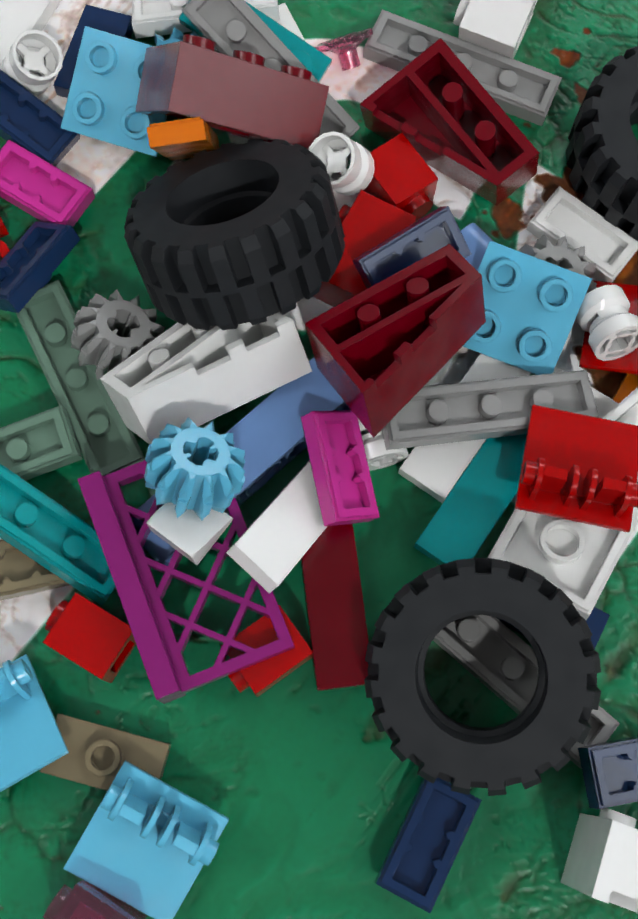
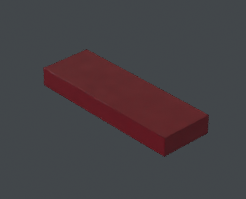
M353 524L327 526L301 558L317 691L365 686L364 679L368 676V662L365 661L369 639Z

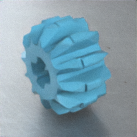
M189 417L181 424L180 428L167 423L164 430L160 432L159 438H154L152 444H149L145 457L147 465L144 473L145 487L156 490L154 495L156 497V505L173 503L177 518L188 509L193 510L202 521L210 514L211 509L224 513L225 509L231 505L236 494L241 492L245 481V470L243 469L245 451L233 447V433L220 435L216 433L213 420L204 428L197 427Z

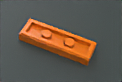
M201 117L149 124L150 127H147L150 148L171 161L193 158V154L207 150L209 152L220 148L217 134Z

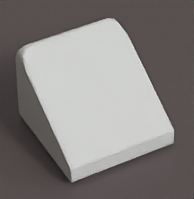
M166 503L150 517L146 524L154 534L195 565H198L233 521V518L225 512L220 513L213 509L202 521L193 510L188 509L177 518L175 505L173 503Z

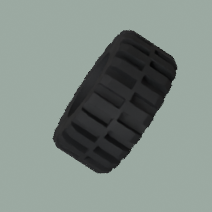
M638 46L626 50L624 56L620 55L609 61L603 67L601 74L595 76L568 136L570 143L566 149V164L572 169L569 179L573 190L576 193L581 191L584 193L581 202L595 212H598L615 227L617 226L638 241V141L631 128V125L638 123Z
M249 139L247 143L237 145L235 142L220 145V148L209 152L203 150L195 153L193 158L183 163L180 161L167 168L165 174L162 176L156 175L146 184L144 192L137 193L132 200L131 208L128 209L124 225L125 240L150 299L157 310L182 325L188 323L195 329L209 330L211 326H218L221 330L237 329L238 324L250 322L253 326L266 322V317L280 312L283 315L295 309L298 301L303 298L309 300L319 292L322 281L329 282L340 263L345 248V235L326 166L321 159L307 148L297 143L292 146L286 140L274 139L272 142H264L263 139Z
M469 558L455 560L431 568L404 585L394 595L395 597L382 610L374 625L376 629L366 651L365 661L368 662V676L364 679L366 698L372 699L375 709L372 718L379 733L383 731L387 733L392 741L390 749L402 762L407 758L419 767L417 775L433 784L436 778L452 783L451 791L469 795L470 787L488 788V796L506 795V786L522 782L524 789L542 782L541 773L552 766L558 772L571 760L568 752L576 742L584 743L592 728L588 723L592 709L598 710L601 690L597 687V673L601 672L599 653L594 650L591 641L593 634L585 618L580 616L572 604L573 601L560 588H557L545 579L544 576L533 570L512 562L492 558ZM487 615L505 620L523 633L531 644L536 656L538 680L532 699L518 716L498 726L472 727L456 722L439 709L426 685L424 666L431 642L445 626L466 616Z

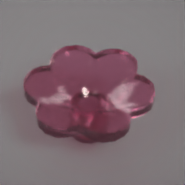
M372 28L364 29L320 43L315 48L320 52L338 54L342 71L349 70L361 65L356 48L374 33Z

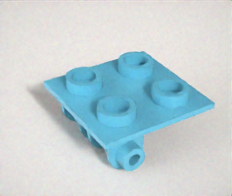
M85 26L60 128L157 157L158 152L150 148L147 127H150L149 124L166 122L167 115L155 113L150 116L135 112L146 48L154 46Z
M490 240L478 272L482 275L486 322L463 347L536 375L551 374L563 350L592 278Z
M27 654L13 662L10 660L3 662V667L0 668V792L69 753Z
M125 760L63 869L154 919H173L203 865L208 866L214 858L219 847L217 840L228 823L229 818Z

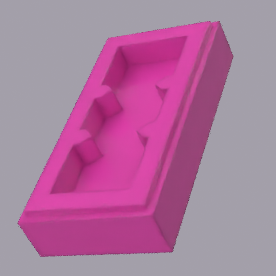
M8 140L0 150V197L41 222L71 225L73 227L95 199L92 188L13 141Z
M352 410L311 411L302 416L301 421L324 526L363 523L379 518L357 416Z

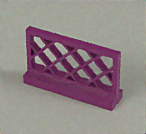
M144 460L105 476L100 471H97L77 480L157 701L166 704L186 696V693L282 654L295 647L273 591L268 593L253 578L244 598L214 586L226 557L229 556L226 552L231 548L236 535L240 538L248 529L236 498H233L231 505L225 509V512L229 513L233 521L223 544L215 542L211 547L212 550L219 553L206 582L177 570L183 557L177 550L174 551L168 566L147 558L143 546L151 530L146 522L163 504L156 505L155 497L149 512L146 513L127 505L121 486L144 478L147 462ZM132 516L144 521L139 533ZM151 568L164 573L159 586L156 584ZM172 578L202 589L188 620L166 611L163 598ZM257 587L266 607L251 601ZM210 593L240 605L227 636L196 624ZM247 609L271 619L279 640L254 649L234 639ZM171 622L185 627L179 641H177ZM193 631L223 644L212 667L190 675L183 652ZM231 647L244 653L225 661Z

